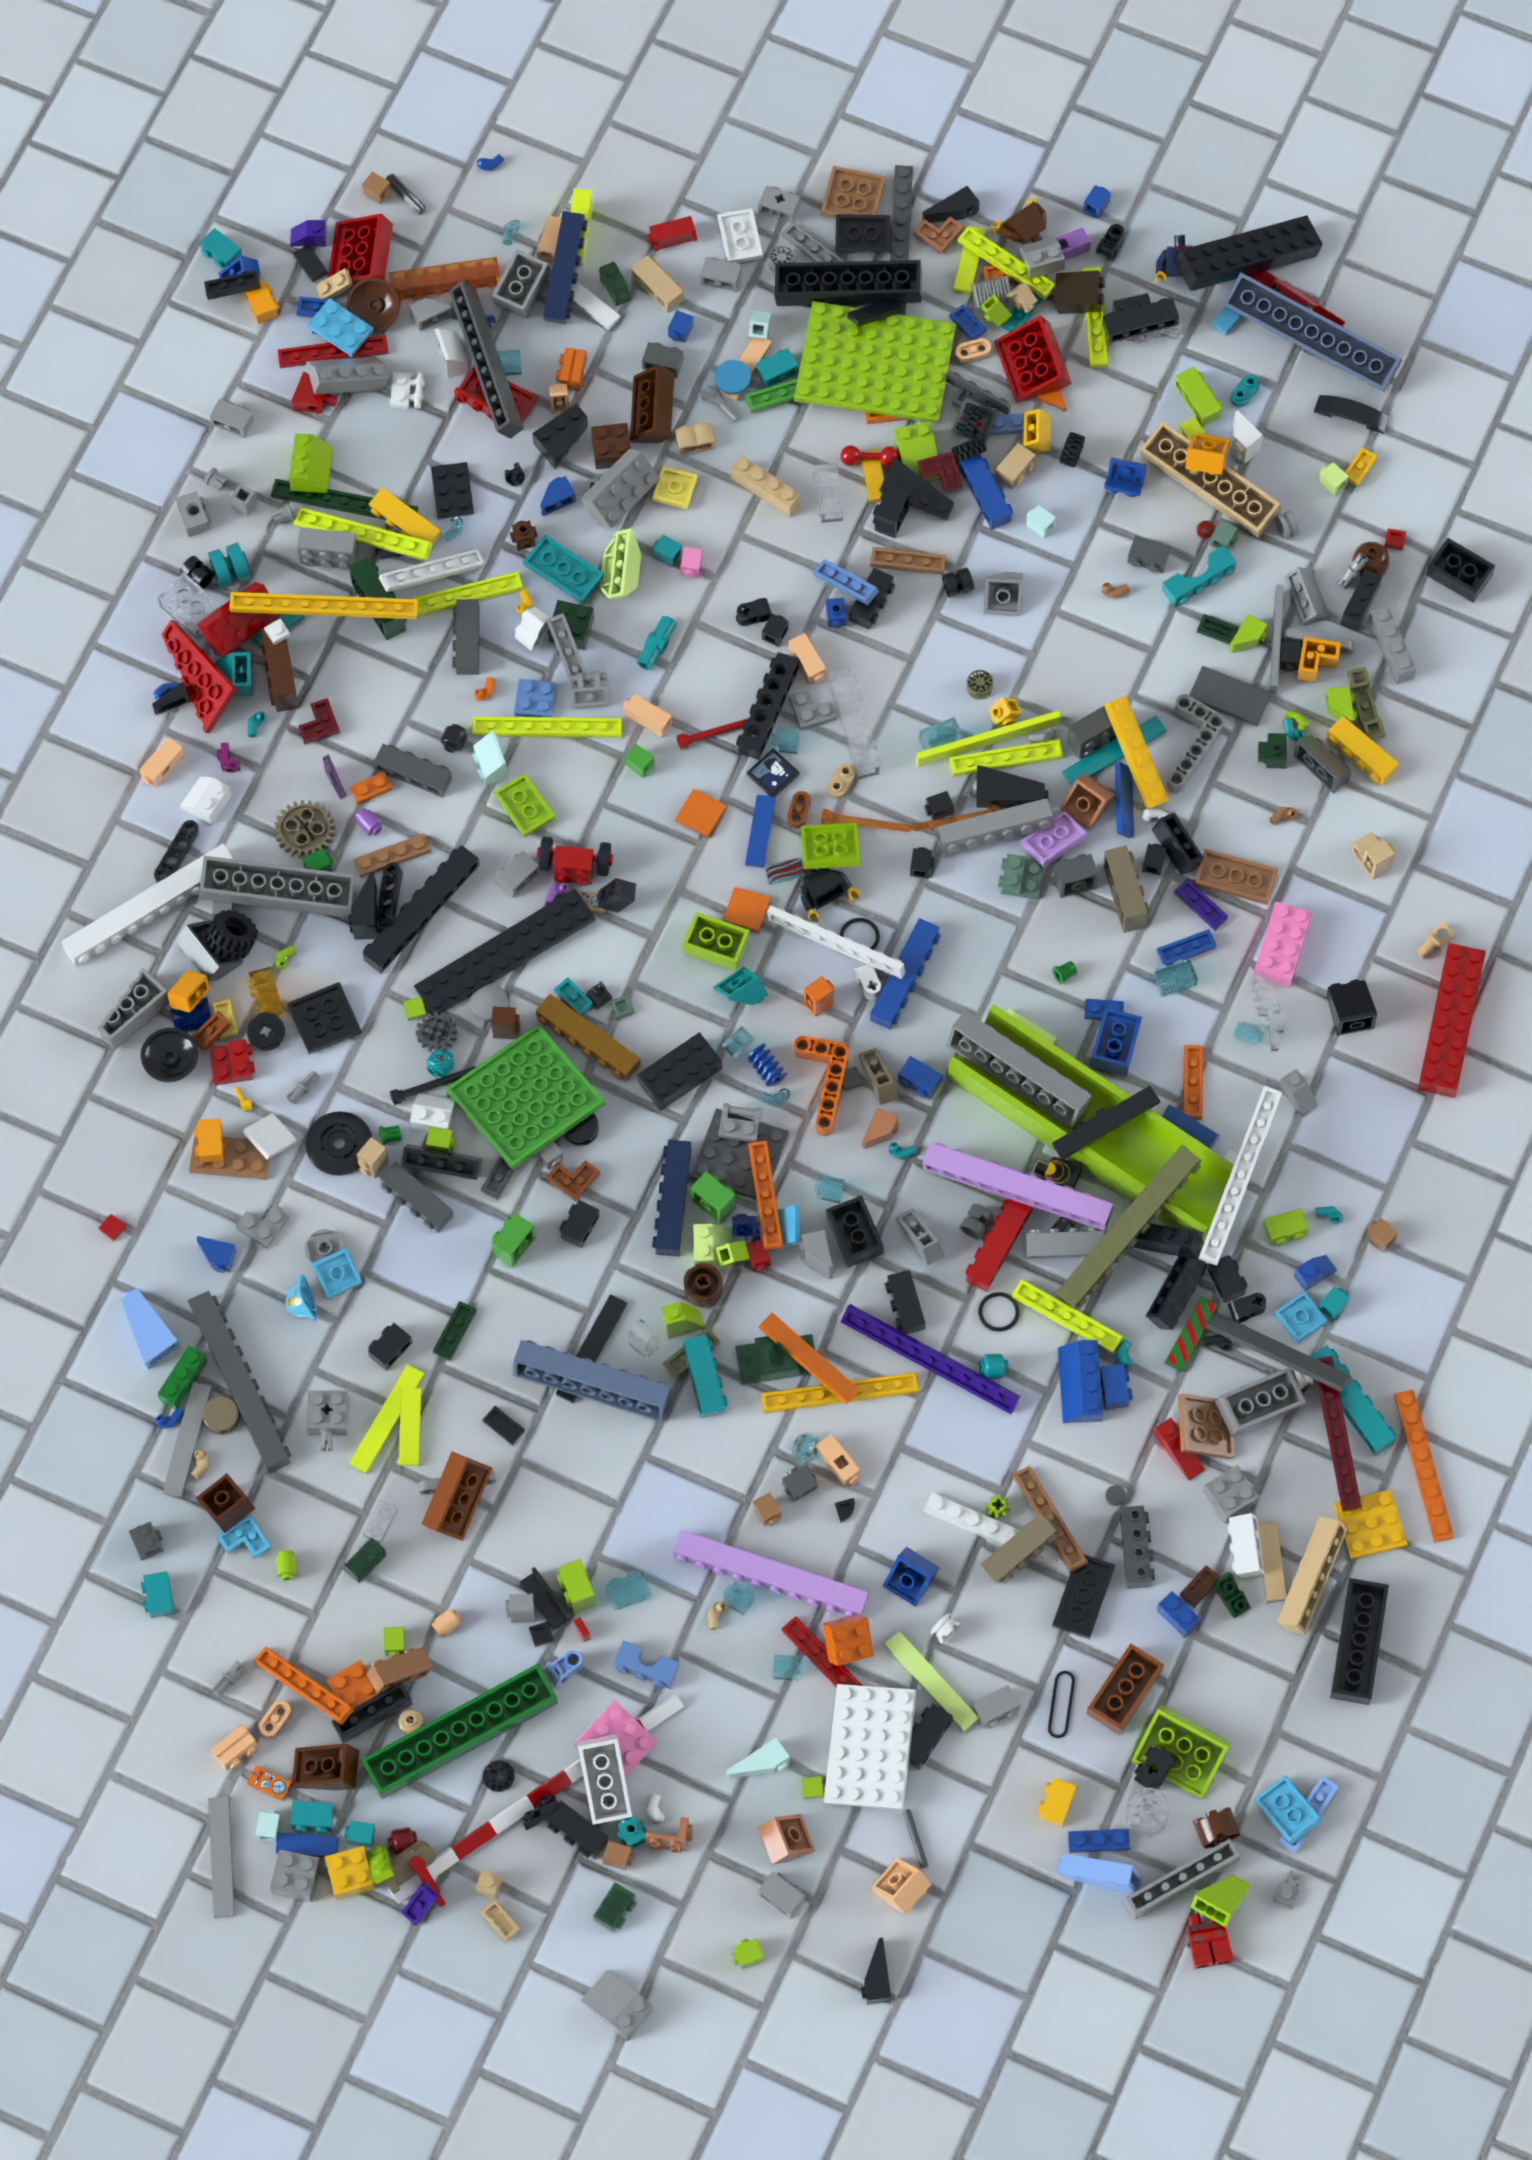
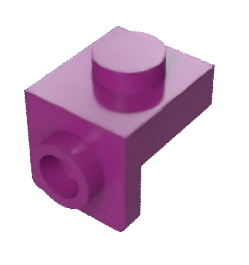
M221 743V749L217 750V759L220 761L222 771L228 773L240 771V761L230 760L229 743Z

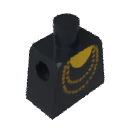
M1052 1157L1049 1166L1038 1162L1034 1172L1042 1175V1180L1044 1181L1051 1180L1056 1185L1062 1187L1069 1186L1074 1189L1082 1173L1083 1164Z

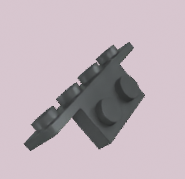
M948 371L946 373V382L960 389L952 400L953 405L961 409L965 398L968 397L990 408H995L1004 414H1010L1011 405L1007 400L994 396L989 390H983L976 383L965 380L956 372Z

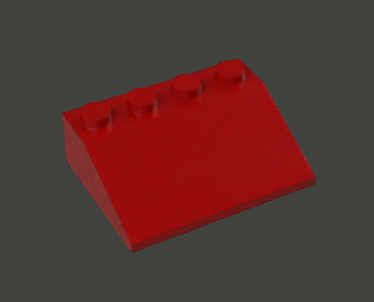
M382 213L336 222L328 278L345 268L349 271L353 286L360 280L369 277L385 280L393 223Z
M1041 315L994 341L1017 403L1059 391L1072 384L1051 324Z

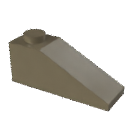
M877 1048L860 1053V1060L880 1105L899 1099L895 1081Z

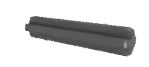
M393 173L386 177L391 187L418 214L421 215L426 211V206Z

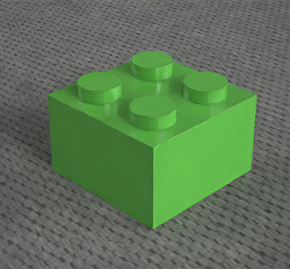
M705 1171L691 1187V1201L719 1224L736 1208L734 1190L727 1185H722L720 1179L714 1174L710 1175Z
M517 1213L512 1217L509 1216L503 1224V1229L500 1232L497 1231L492 1237L494 1256L512 1268L536 1239L534 1225Z

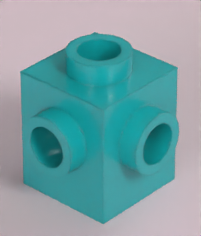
M635 1816L633 1818H624L620 1821L618 1825L619 1831L616 1834L621 1843L625 1842L626 1846L632 1847V1849L646 1843L644 1832L647 1830L642 1820L638 1821Z

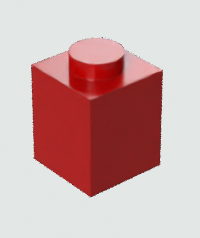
M763 1240L746 1244L751 1270L761 1272L771 1266L768 1251H764Z

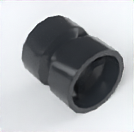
M196 556L188 558L182 564L179 571L199 591L205 589L212 582L215 575Z
M967 567L957 570L956 574L950 572L942 575L943 586L949 598L959 595L960 591L966 593L974 590L973 579Z

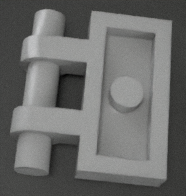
M594 671L592 674H583L581 672L577 673V675H570V683L578 682V688H571L572 707L609 705L608 685L600 686V680H607V672L599 673V671ZM594 681L595 686L584 687L583 682Z

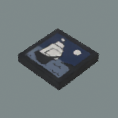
M774 748L747 771V776L771 797H776L800 775V772Z

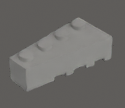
M144 968L140 970L139 976L131 982L128 991L124 996L120 997L119 1003L109 1012L98 1027L102 1039L114 1050L169 1004L168 991Z

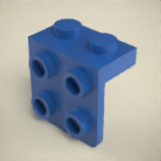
M1111 457L1104 489L1114 494L1118 492L1126 493L1125 495L1129 497L1140 496L1144 485L1147 464Z

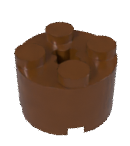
M699 1263L687 1270L684 1276V1293L687 1300L698 1307H712L718 1302L723 1293V1280L715 1266L708 1263Z
M1230 1807L1224 1808L1219 1812L1217 1810L1209 1811L1205 1814V1818L1202 1817L1193 1821L1204 1849L1216 1847L1221 1842L1228 1839L1232 1841L1240 1836L1238 1825Z

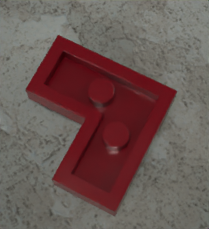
M954 452L917 461L921 478L940 475L944 492L962 488Z
M328 698L310 704L315 717L314 721L298 725L304 745L340 733Z

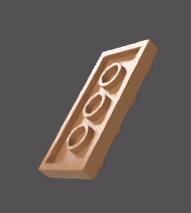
M1208 849L1204 850V859L1200 863L1194 885L1268 905L1278 871L1277 868Z
M194 1135L189 1168L190 1173L267 1179L269 1159H266L249 1139L223 1137L224 1161L201 1163L199 1156L196 1157L195 1145H198V1138L195 1139Z

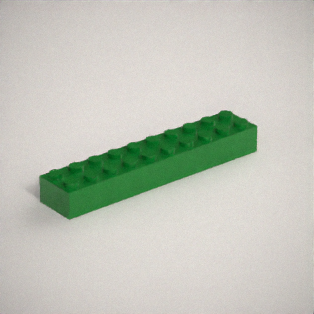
M536 1664L361 1759L363 1767L380 1798L384 1799L558 1704L557 1697L540 1666Z

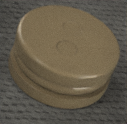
M216 1396L205 1404L203 1419L206 1427L211 1432L224 1435L236 1429L240 1421V1412L237 1404L231 1398Z

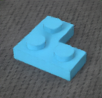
M251 1515L239 1521L226 1533L222 1532L217 1535L227 1554L244 1543L254 1559L272 1549Z

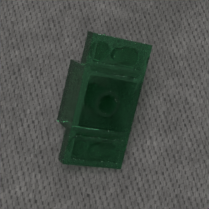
M812 1334L800 1336L815 1350ZM768 1336L754 1338V1343L735 1346L741 1385L811 1374L783 1350V1345L777 1341L776 1344Z

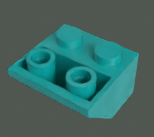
M251 652L230 653L215 661V665L237 688L234 696L253 695V660Z

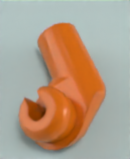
M487 677L485 688L475 690L474 696L478 701H484L493 695L495 678Z

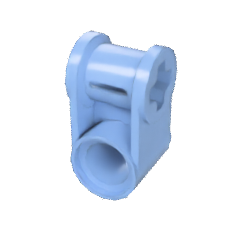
M576 1650L568 1651L562 1657L550 1663L545 1668V1671L550 1673L555 1680L554 1684L559 1686L582 1669V1656ZM576 1657L579 1659V1662L576 1665H571L569 1660Z

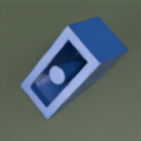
M242 255L218 273L219 278L258 270L259 276H261L258 260Z
M566 476L555 478L548 484L540 504L542 516L576 502L575 492Z
M197 1236L198 1246L211 1268L220 1273L225 1271L231 1272L236 1255L235 1245Z
M1327 1255L1312 1258L1297 1267L1294 1277L1304 1291H1307L1335 1273L1337 1269Z

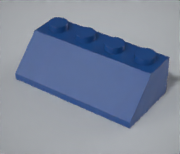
M1081 1340L1058 1347L1063 1423L1102 1422L1103 1407L1098 1340Z

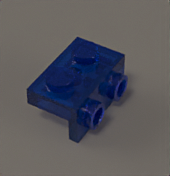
M207 998L201 999L190 1013L170 1007L174 1028L185 1032L198 1030L211 1018Z
M738 1214L732 1217L733 1237L752 1236V1242L760 1240V1223L756 1222L755 1216Z

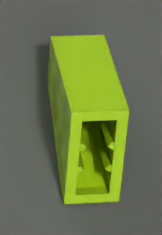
M676 1302L661 1307L662 1322L668 1339L705 1329L700 1309L683 1302Z
M1235 1875L1229 1876L1198 1891L1190 1908L1226 1927L1244 1901L1251 1884Z

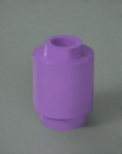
M363 808L356 814V823L369 836H375L380 833L382 822L371 810Z

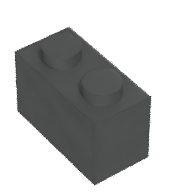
M648 342L642 359V369L648 370L654 366L661 365L675 372L674 378H678L684 360L683 351L676 347L663 346L657 342Z
M1135 535L1128 554L1127 563H1131L1135 567L1147 568L1151 572L1163 573L1171 546Z

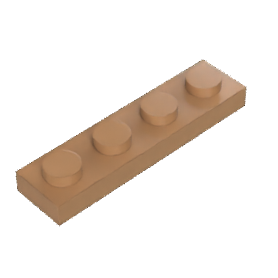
M873 547L870 567L944 575L946 555Z
M423 833L353 860L359 876L362 878L369 875L370 872L376 873L384 870V867L389 863L396 862L400 864L431 852V849Z

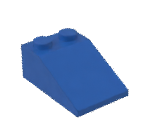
M1105 1007L1091 1056L1090 1067L1127 1077L1142 1017Z

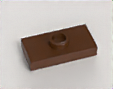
M1205 1565L1180 1593V1596L1195 1608L1213 1589L1212 1581L1220 1576Z

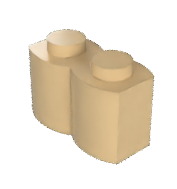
M699 422L695 426L682 425L675 430L679 455H689L715 448V438L711 423Z

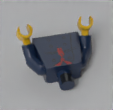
M1174 235L1175 245L1167 246L1161 252L1156 261L1155 283H1157L1158 278H1161L1164 284L1166 277L1182 276L1175 261L1182 249L1193 247V245H1185V235Z

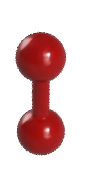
M849 445L844 447L840 453L841 461L847 466H854L860 460H880L884 466L890 467L894 457L900 460V453L893 446H887L880 453L860 452L857 447Z

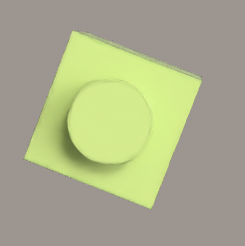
M1334 462L1329 466H1324L1319 473V483L1334 496L1348 484L1349 476Z

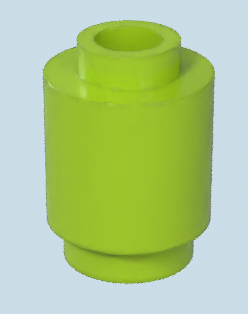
M279 1551L276 1557L277 1576L284 1581L293 1580L297 1576V1563L294 1551Z

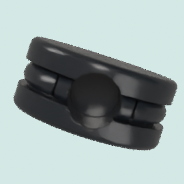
M594 1113L567 1131L564 1134L565 1138L576 1146H585L592 1143L599 1131L596 1115Z

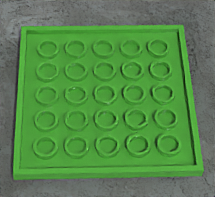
M539 1024L446 1088L450 1097L512 1170L606 1105L601 1095Z

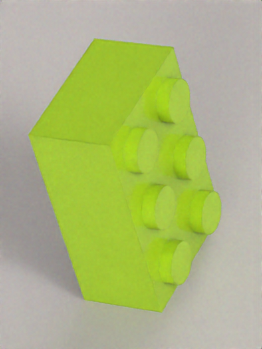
M696 912L683 943V954L737 972L750 939V930Z

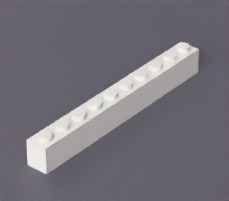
M224 844L219 845L62 940L63 948L75 966L79 963H85L94 954H100L107 946L118 943L127 934H133L140 926L151 923L160 914H166L170 908L184 903L188 897L199 894L204 856L233 859Z

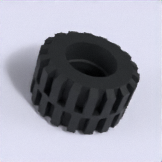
M223 910L213 918L205 938L207 939V944L210 945L209 948L214 950L215 954L221 955L224 959L240 960L241 958H246L258 937V929H256L255 923H252V920L247 918L245 914H240L235 910L234 912Z

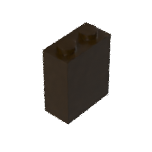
M1099 270L1056 273L1055 308L1058 314L1101 312V305L1104 304L1102 288H1105V278L1101 276Z

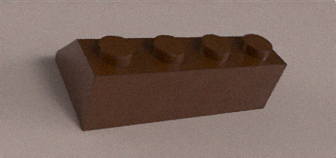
M657 365L634 375L630 442L660 443L671 438L675 372Z

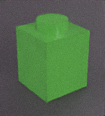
M636 744L625 756V765L641 777H644L646 773L649 774L655 767L654 756Z

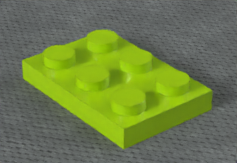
M526 773L494 791V796L524 838L556 819L555 814Z

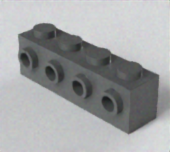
M1144 1506L1120 1507L1119 1514L1127 1589L1151 1587L1152 1581H1155L1154 1569H1150L1153 1553L1152 1550L1148 1549V1543L1151 1542L1150 1531L1146 1530V1524L1149 1523V1514L1144 1511Z

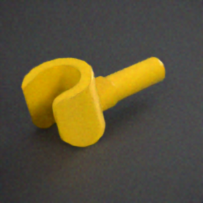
M235 1087L234 1090L240 1100L242 1110H251L250 1098L244 1099L239 1088Z

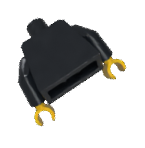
M829 868L806 869L805 871L806 876L803 878L804 885L801 887L800 897L805 910L809 913L808 922H812L811 916H816L819 922V914L814 912L813 908L818 910L847 894V891L849 893L847 898L852 903L854 898L851 894H855L857 898L860 896V892L857 889H852L851 882L841 871Z

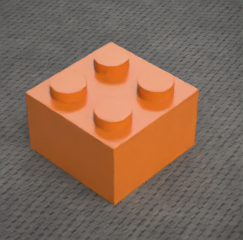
M856 1614L822 1623L830 1663L840 1666L874 1656L867 1617Z
M362 1660L357 1661L327 1679L332 1693L353 1708L379 1695L366 1674L368 1670Z

